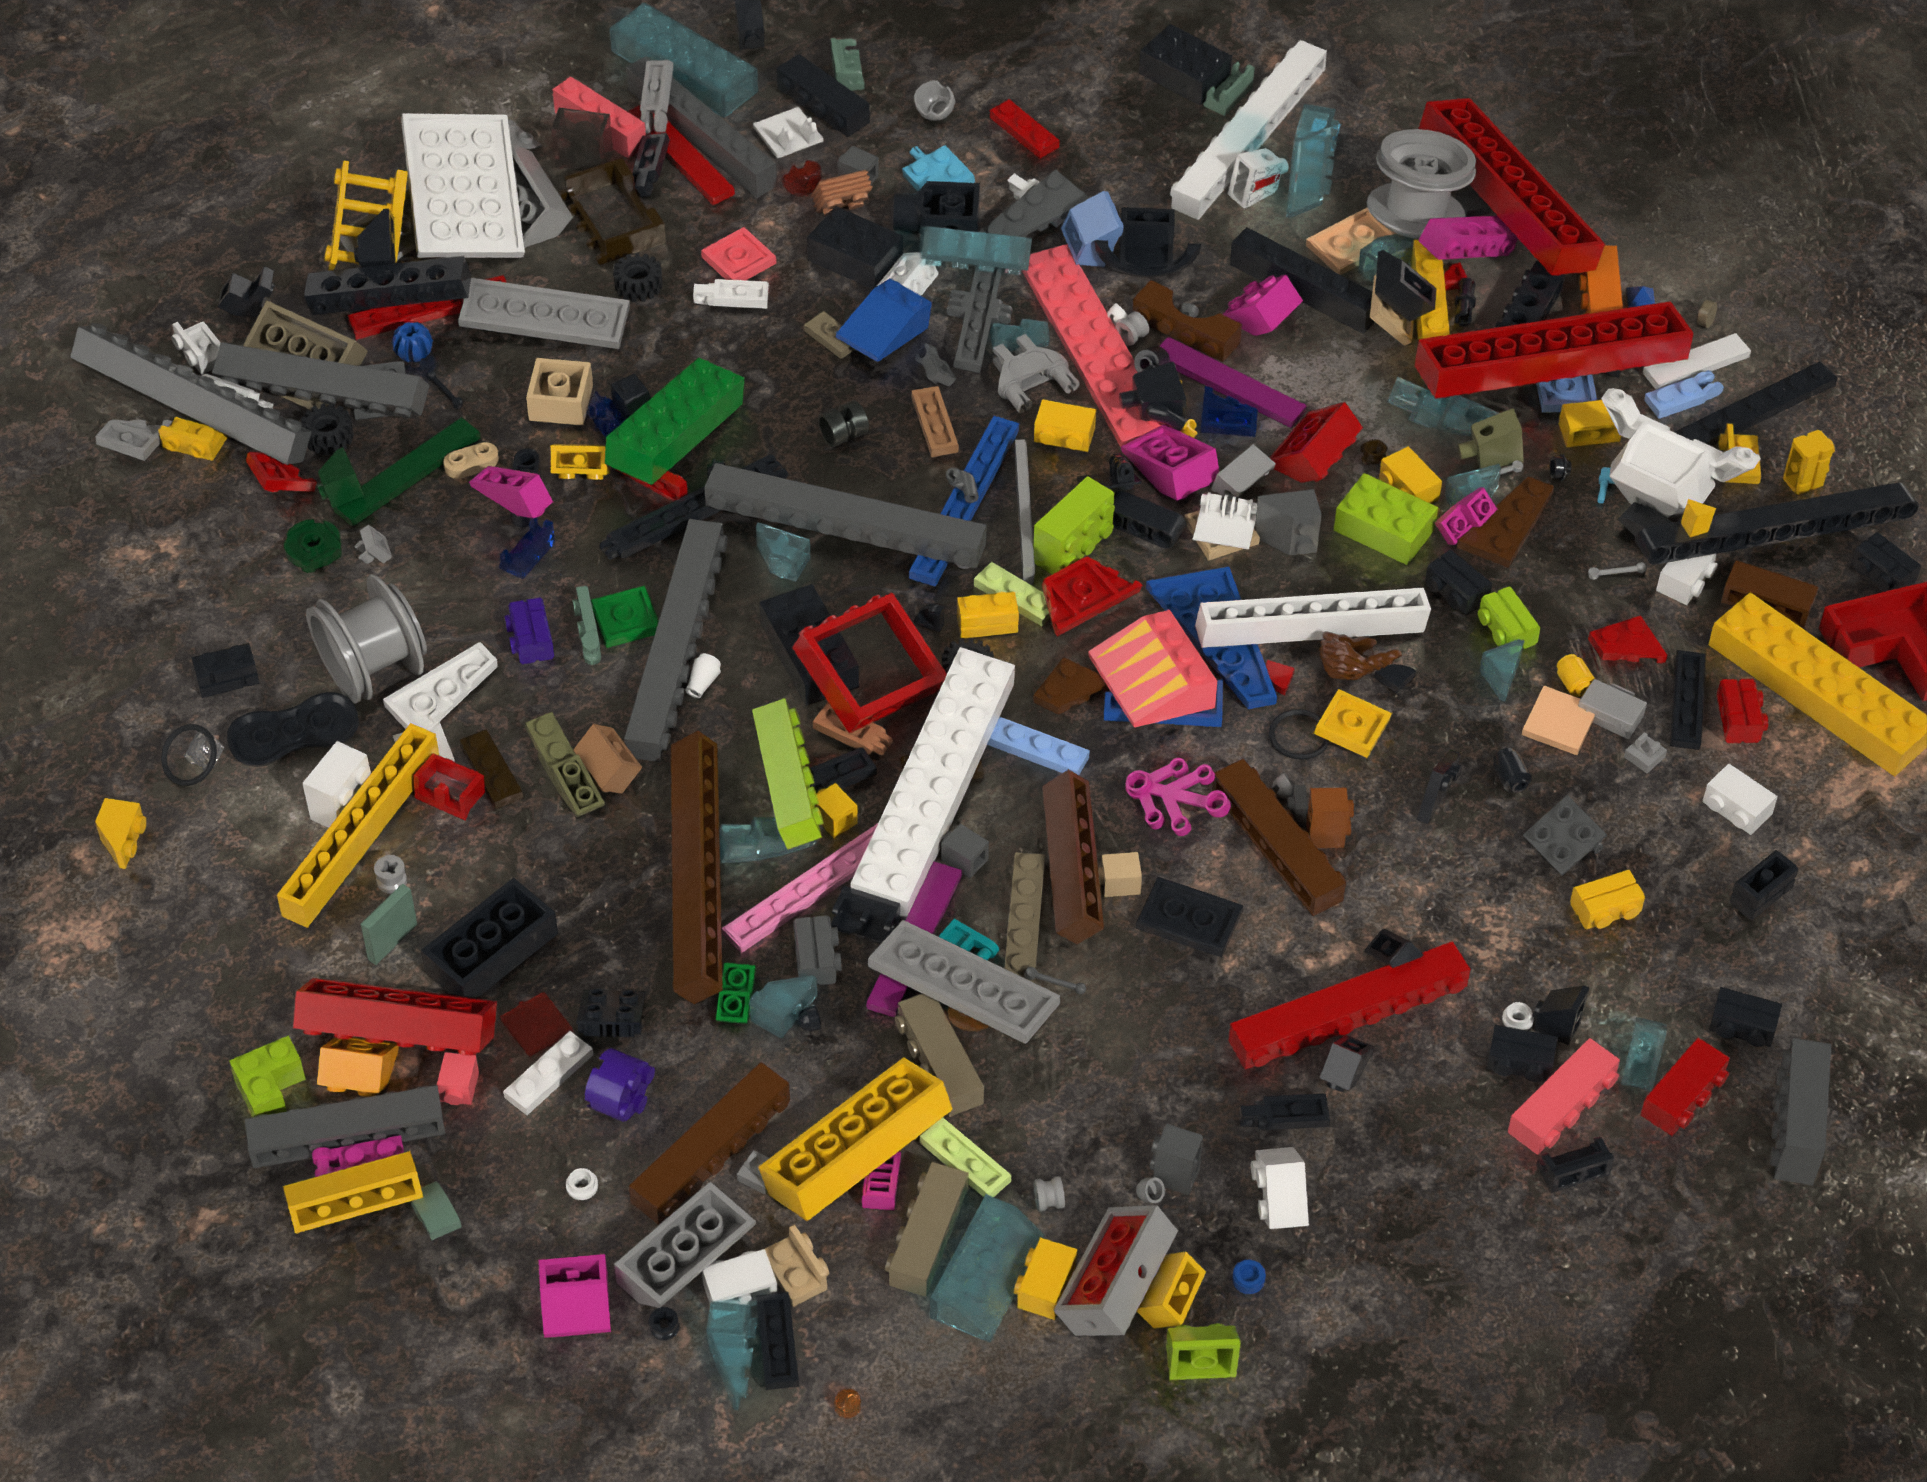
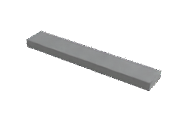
M1025 439L1015 440V471L1022 580L1033 585L1035 563L1027 443Z

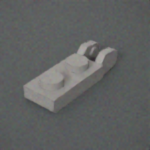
M670 60L646 62L640 111H642L641 121L645 123L646 133L652 131L653 125L658 133L665 132L668 118L666 113L668 112L674 64Z

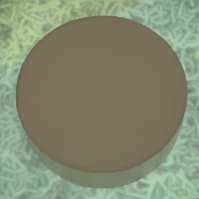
M1710 300L1703 301L1697 314V324L1705 328L1711 326L1717 312L1716 302Z

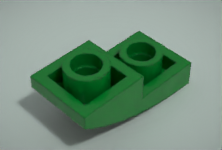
M724 963L723 990L719 992L716 1021L748 1023L756 973L755 965Z

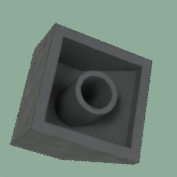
M1314 489L1258 496L1255 531L1259 535L1260 540L1288 555L1317 552L1322 514Z

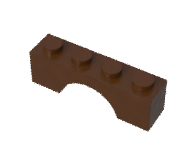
M1150 280L1133 298L1132 312L1136 311L1143 315L1150 327L1221 362H1224L1240 344L1241 323L1220 313L1206 318L1187 316L1174 306L1173 290L1155 281Z

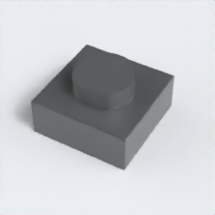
M1294 785L1292 797H1287V808L1291 811L1294 821L1299 827H1306L1308 813L1306 785Z

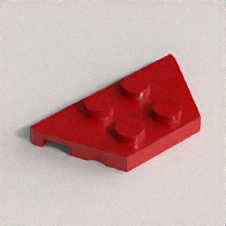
M1088 556L1046 577L1043 580L1042 589L1054 633L1058 637L1139 593L1142 584L1137 580L1132 584L1118 577V571L1105 567Z

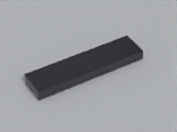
M1676 651L1670 746L1700 750L1706 664L1705 653Z

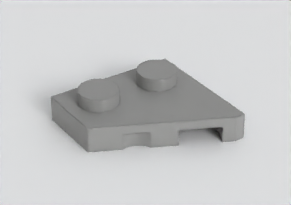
M110 420L95 436L96 445L145 461L161 443L158 431L161 425H147L146 420ZM163 420V426L169 427L172 423L170 420Z

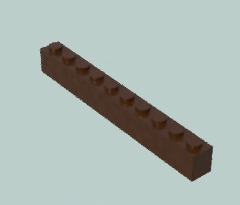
M698 730L671 744L670 760L673 987L675 993L692 1004H696L723 990L717 743Z

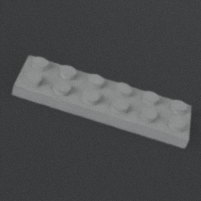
M471 278L469 296L464 299L458 320L461 327L619 349L630 302L624 299Z
M904 920L868 958V967L1025 1044L1060 1004V995Z

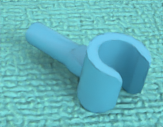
M1611 467L1601 469L1598 503H1604L1608 484H1615L1610 478Z

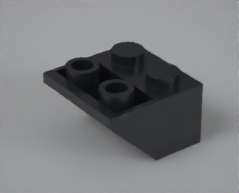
M1384 250L1378 251L1375 294L1378 298L1386 302L1409 322L1435 310L1436 287L1401 259Z

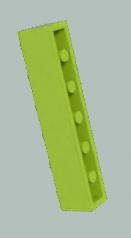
M784 698L752 709L776 823L787 850L822 838L819 825L824 824L819 808L815 807L816 804H819L816 791L813 786L810 787L811 784H814V779L809 766H805L810 761L805 747H801V745L805 744V740L800 727H796L801 724L796 708L790 709Z

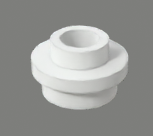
M1515 1002L1505 1008L1502 1021L1506 1027L1527 1031L1532 1027L1534 1017L1528 1005Z
M585 1168L574 1170L566 1180L567 1193L577 1200L591 1198L598 1190L596 1175ZM580 1184H586V1185H587L586 1187H583V1188H578V1187H577V1186L580 1185Z

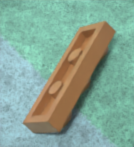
M939 387L912 390V401L931 457L958 453V442Z

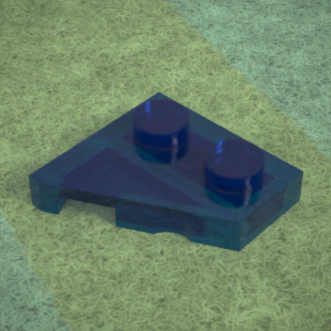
M1205 386L1201 432L1256 437L1258 409L1248 404H1242L1230 396L1224 399L1213 394V388Z

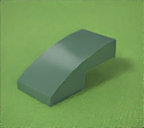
M437 1181L421 1187L423 1198L410 1201L419 1221H422L431 1240L462 1227L455 1209Z

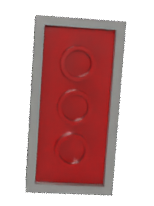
M1157 1205L1108 1207L1053 1311L1075 1336L1124 1335L1139 1305L1143 1301L1153 1278L1156 1276L1166 1253L1170 1249L1178 1230Z

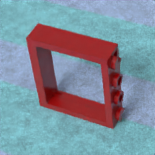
M893 593L883 597L876 595L868 600L866 605L861 607L854 605L839 617L832 615L815 628L812 625L804 628L798 633L800 637L792 647L849 734L938 692L947 676V673ZM881 613L923 678L860 707L817 642Z

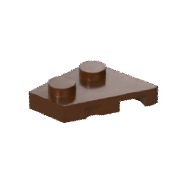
M1063 657L1033 695V703L1059 715L1069 710L1073 705L1082 704L1090 700L1091 694L1100 690L1107 692L1110 689L1100 674Z

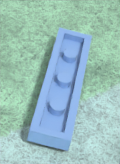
M999 717L987 744L1055 771L1064 773L1069 769L1077 775H1080L1089 759L1090 753L1088 749Z

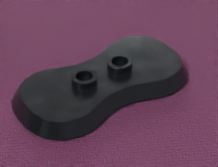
M336 692L320 693L289 709L253 711L243 714L229 726L227 742L232 755L239 762L252 767H263L297 750L332 748L336 741L343 744L346 743L358 729V713L355 705L346 695Z

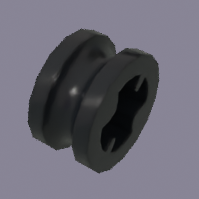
M661 1307L654 1310L649 1317L650 1331L656 1339L667 1341L673 1339L678 1334L680 1324L678 1315L673 1309ZM667 1319L668 1327L661 1328L660 1320Z

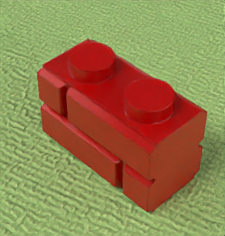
M1723 679L1720 681L1716 697L1725 742L1741 743L1744 741V743H1758L1761 741L1763 731L1768 729L1767 713H1762L1761 710L1763 707L1762 690H1757L1754 679H1740L1739 681L1736 679Z

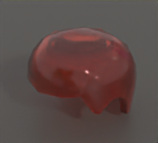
M806 160L802 168L792 165L789 172L784 174L781 179L782 186L793 196L812 195L818 183L822 180L821 166L818 162Z

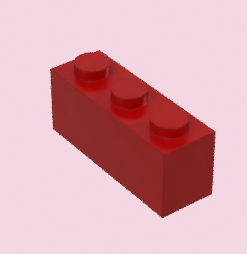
M1698 1037L1646 1096L1640 1116L1671 1136L1680 1127L1685 1129L1694 1117V1110L1697 1107L1702 1109L1709 1101L1712 1089L1715 1086L1720 1088L1729 1076L1727 1066L1730 1058Z

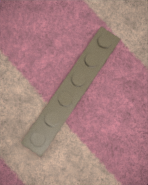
M1015 852L1004 969L1025 978L1024 972L1028 967L1036 969L1045 854Z

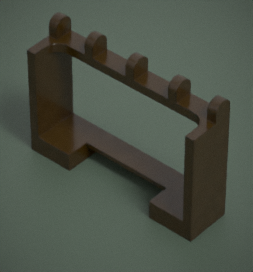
M623 158L564 177L565 189L558 191V194L563 201L569 200L571 205L567 206L571 215L578 214L581 219L576 224L577 231L579 233L588 231L592 238L586 242L587 247L591 250L599 248L601 251L595 258L599 265L666 243L665 223L654 207L646 209L634 190L633 174ZM617 184L644 227L603 240L577 199V196Z

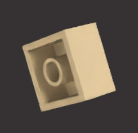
M536 358L526 397L529 421L584 425L593 388L591 362Z

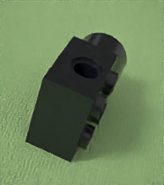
M927 181L916 194L895 193L893 230L918 231L924 241L977 243L980 183Z

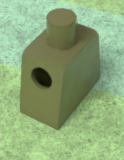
M1514 409L1474 423L1471 426L1472 440L1457 444L1461 460L1475 456L1481 469L1509 466L1514 461L1524 463L1522 428Z

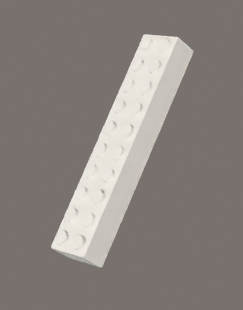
M959 647L851 881V888L900 903V919L906 920L930 867L939 853L941 841L952 824L1014 686V664Z

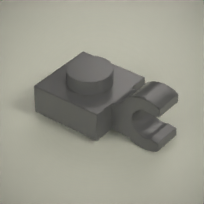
M925 343L926 355L923 356L916 353V361L923 364L926 369L925 374L930 381L950 387L955 382L956 377L946 361L939 358L937 349Z

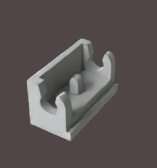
M1253 444L1217 474L1211 490L1222 495V498L1228 495V501L1233 499L1232 495L1239 498L1243 492L1262 476L1268 475V471H1271L1276 463Z

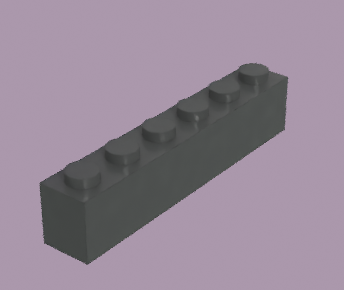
M437 1085L430 1087L420 1086L413 1090L401 1092L391 1091L383 1095L367 1098L357 1097L350 1101L339 1103H323L319 1106L305 1109L294 1108L287 1112L271 1115L260 1114L254 1118L245 1119L248 1151L253 1168L312 1158L313 1150L320 1147L333 1149L400 1135L402 1142L445 1134Z

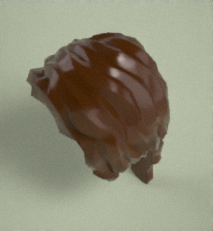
M1328 631L1322 634L1323 640L1320 641L1321 647L1319 648L1320 659L1325 671L1331 678L1340 680H1359L1367 674H1372L1375 670L1379 671L1381 668L1393 664L1395 659L1402 656V652L1395 649L1374 655L1373 647L1377 644L1375 639L1369 637L1352 639L1345 634L1338 635Z

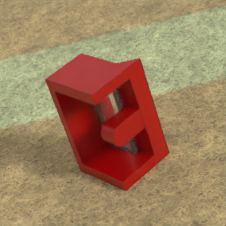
M434 753L413 775L415 799L466 821L470 809L485 793L484 775Z

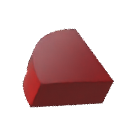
M1461 262L1452 264L1444 273L1445 291L1458 289L1459 281L1463 278H1468Z
M1267 660L1266 668L1274 690L1285 695L1294 676L1295 668Z

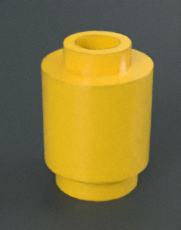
M1569 654L1561 658L1557 663V675L1570 695L1582 697L1593 679H1595L1583 659L1575 654Z

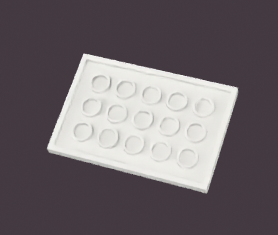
M402 114L401 122L417 258H450L464 256L465 258H523L525 250L507 115Z

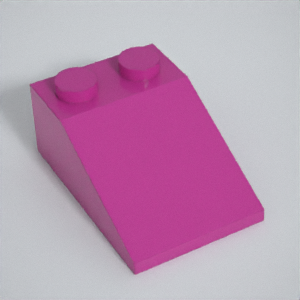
M1165 424L1121 446L1124 455L1160 493L1177 501L1185 499L1189 494L1200 488L1209 486L1211 482L1215 481L1217 474L1220 472L1216 448Z

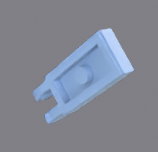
M1711 370L1698 373L1694 378L1691 377L1645 394L1644 401L1657 418L1661 419L1703 404L1706 400L1719 396L1723 392L1724 387L1718 381L1712 383L1715 375Z

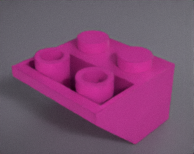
M1272 275L1260 283L1253 281L1245 286L1243 289L1244 293L1232 299L1228 303L1229 308L1222 315L1241 323L1243 330L1258 336L1272 332L1303 300L1287 275L1276 278Z
M605 1254L539 1260L544 1338L611 1332L608 1272Z

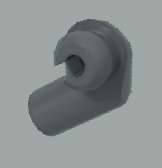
M956 467L947 470L946 479L949 484L963 491L966 502H976L979 499V495L972 474L959 470Z

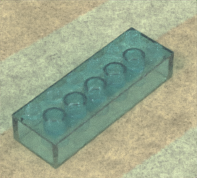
M645 2L610 27L612 52L630 63H634L645 56L649 57L652 61H672L674 63L672 77L723 118L727 117L758 92V73L756 67Z

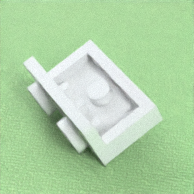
M178 322L173 323L174 335L171 336L172 341L178 350L182 349L184 351L188 364L191 367L195 366L201 375L213 370L220 341L205 322H200L183 330Z

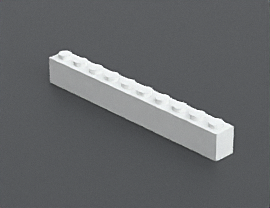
M1302 40L1294 48L1288 50L1283 61L1275 65L1271 75L1263 79L1261 86L1256 92L1253 91L1247 103L1238 108L1235 117L1231 121L1226 122L1222 132L1218 136L1213 137L1210 146L1205 152L1202 151L1199 154L1197 161L1192 167L1189 166L1186 169L1181 180L1173 184L1170 191L1172 209L1197 220L1201 218L1231 182L1237 155L1258 150L1325 71L1326 50Z

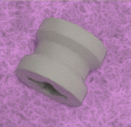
M1136 311L1130 313L1126 320L1122 319L1115 325V329L1119 332L1124 343L1129 346L1136 343L1138 337H1145L1149 333V325L1146 319Z
M386 855L377 860L374 865L377 886L382 892L392 894L400 885L404 884L406 886L407 875L405 873V865L400 857Z
M1055 1176L1050 1181L1034 1180V1195L1038 1212L1045 1211L1048 1207L1053 1206L1057 1209L1065 1208L1064 1189L1060 1176Z

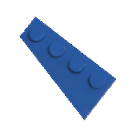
M1223 679L1217 680L1215 708L1156 723L1222 727ZM1105 692L1104 721L1130 722L1113 694Z

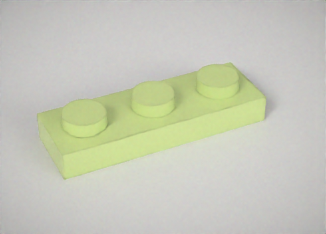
M991 562L974 578V586L986 594L1014 591L1019 613L1042 627L1050 619L1044 593L997 564Z
M941 1118L920 1136V1144L946 1166L969 1172L968 1184L986 1200L990 1201L1011 1182V1174L946 1119Z

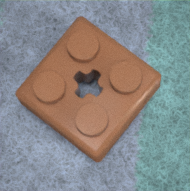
M862 170L821 180L811 195L814 198L812 201L815 203L814 207L817 208L815 212H823L824 216H827L835 206L840 208L848 206L849 210L862 207L864 205L863 202L868 199V194L873 187L870 185L871 181L868 180L870 177L867 175L868 171Z

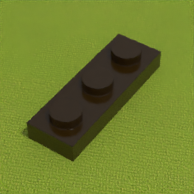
M487 729L459 739L460 747L473 770L484 775L485 791L495 809L523 799V792Z

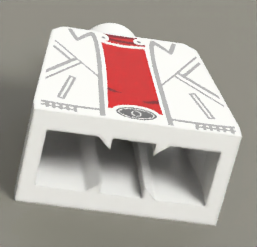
M1266 148L1238 154L1228 195L1245 209L1275 193L1281 174L1286 173L1289 169L1287 161L1284 158H1278Z

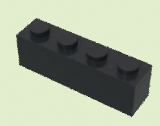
M797 54L777 67V87L779 90L813 112L816 117L827 122L836 131L849 137L870 123V103L802 55Z

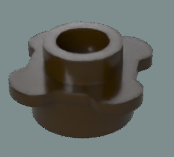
M1372 439L1362 444L1360 447V451L1363 452L1361 462L1365 465H1381V459L1387 457V445L1377 439Z

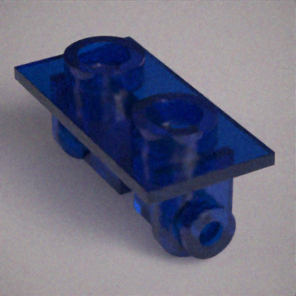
M594 391L587 414L606 438L625 421V418L620 417L621 413L610 398L601 397L597 391Z

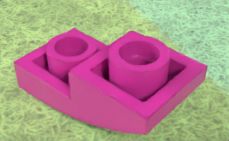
M1480 487L1452 506L1434 523L1447 544L1455 545L1472 527H1481L1497 508L1485 488Z

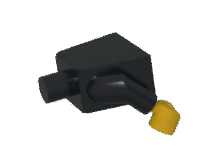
M1174 362L1160 366L1151 364L1141 372L1132 376L1133 390L1119 393L1121 408L1126 409L1137 406L1142 420L1167 423L1180 432L1195 438L1198 434L1194 430L1197 427V423L1193 419H1189L1186 422L1187 399Z

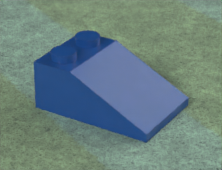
M889 278L869 293L837 331L836 338L879 362L928 329L932 302Z

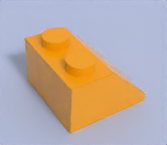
M355 1037L352 1039L333 1038L320 1048L317 1085L327 1086V1090L332 1092H345L346 1089L357 1090V1094L361 1096H376L377 1093L382 1092L388 1086L399 1046L396 1043L390 1042L369 1043L365 1039Z

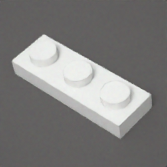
M569 1031L503 1091L504 1098L525 1115H528L594 1055L593 1048Z

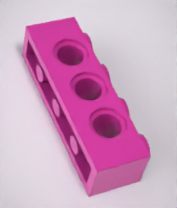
M1498 216L1431 218L1418 241L1438 260L1509 256L1514 250L1518 238Z

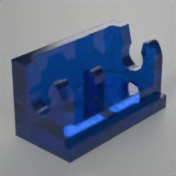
M532 518L529 521L530 530L509 553L507 549H504L500 554L501 563L499 568L524 579L554 545L553 522L546 519L543 522V526L540 527L537 523L538 519Z

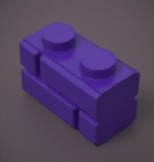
M539 597L527 599L526 602L523 600L511 602L508 605L510 615H505L504 617L507 633L513 632L514 634L513 637H509L512 654L518 653L519 662L522 665L534 663L536 660L545 661L553 659V642L543 599Z

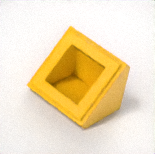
M1688 499L1681 524L1689 537L1709 531L1716 508Z

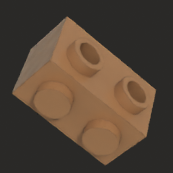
M593 724L573 749L576 755L579 754L587 771L594 778V784L604 792L610 791L622 794L643 768L614 728Z

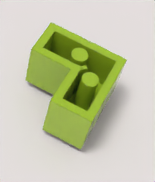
M289 1035L229 1060L234 1081L253 1118L260 1114L271 1115L287 1112L280 1090L306 1080L301 1059Z

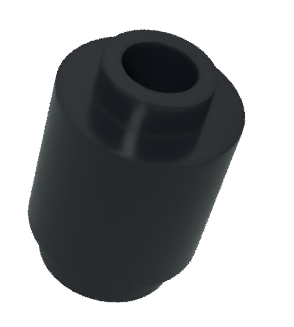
M1153 346L1140 351L1136 355L1134 360L1135 369L1139 373L1148 365L1160 366L1169 363L1170 357L1164 348Z
M1504 748L1498 751L1493 757V768L1504 789L1507 792L1514 793L1524 791L1531 782L1532 776L1520 753L1516 752L1513 748Z

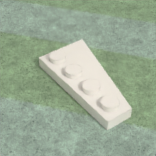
M479 642L384 698V707L405 729L412 723L430 731L498 667L497 659Z

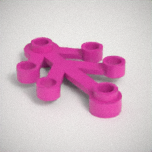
M1175 758L1170 764L1150 774L1142 770L1130 773L1126 779L1125 788L1131 798L1140 799L1146 813L1145 821L1151 829H1159L1165 823V817L1159 809H1156L1151 795L1162 797L1172 820L1171 828L1177 836H1185L1191 831V824L1183 816L1177 802L1204 808L1211 816L1218 818L1226 816L1230 810L1231 803L1222 791H1212L1205 796L1185 790L1197 783L1208 785L1214 781L1215 773L1209 765H1200L1194 772L1188 774L1189 766L1183 758ZM1183 765L1180 770L1175 771L1176 767ZM1209 772L1206 777H1201L1203 773ZM1172 775L1175 778H1179L1167 785L1159 784V782ZM1159 816L1158 820L1151 822L1154 817ZM1185 823L1184 827L1177 829L1178 825Z

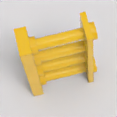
M344 160L341 168H336L334 184L338 185L332 242L331 246L327 245L324 261L329 262L328 271L335 269L337 261L359 264L355 261L354 252L338 250L340 235L358 238L365 229L341 224L343 209L378 215L383 209L389 208L394 216L397 263L408 171L397 170L394 178L390 177L389 180L348 173L349 161ZM346 183L387 190V193L392 194L391 203L381 205L345 199Z

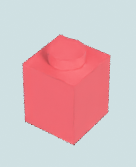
M444 1053L437 1081L441 1102L451 1105L472 1104L479 1075L475 1055Z

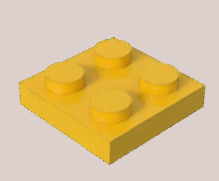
M1338 689L1316 725L1314 734L1368 758L1390 721L1392 713Z

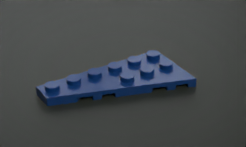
M1230 567L1146 581L1148 592L1165 611L1170 610L1192 644L1247 709L1275 705L1277 703V695L1258 644L1201 648L1195 627L1200 603L1241 600Z

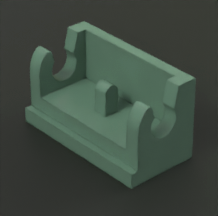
M831 38V59L834 78L850 90L865 89L859 50H845L847 46H856V40H836V38Z
M1237 61L1232 66L1231 75L1216 90L1214 87H1211L1207 91L1204 107L1226 116L1253 88L1254 66L1248 64L1244 73H1241L1239 70L1240 64Z

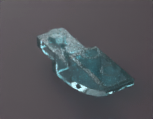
M1397 377L1387 400L1388 403L1410 412V421L1436 430L1464 436H1471V426L1474 423L1499 414V412L1460 395L1435 399L1430 390L1400 377Z

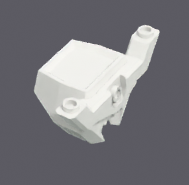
M1608 389L1601 398L1619 435L1630 439L1611 463L1610 478L1629 503L1633 504L1636 502L1660 513L1667 519L1684 514L1688 499L1703 504L1715 487L1714 479L1726 482L1754 469L1761 459L1758 454L1746 447H1734L1722 452L1699 440L1694 439L1692 441L1670 431V427L1640 414L1632 397L1623 390Z

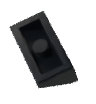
M1385 928L1377 934L1364 951L1369 956L1392 968L1424 955L1410 941Z

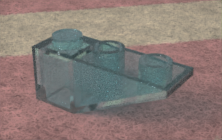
M711 1301L707 1324L708 1348L733 1409L739 1410L741 1397L747 1398L749 1379L744 1377L745 1368H751L753 1348L748 1347L749 1338L756 1337L757 1318H752L751 1305Z

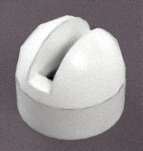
M1117 303L1107 312L1108 318L1110 317L1114 325L1122 319L1126 320L1128 316Z

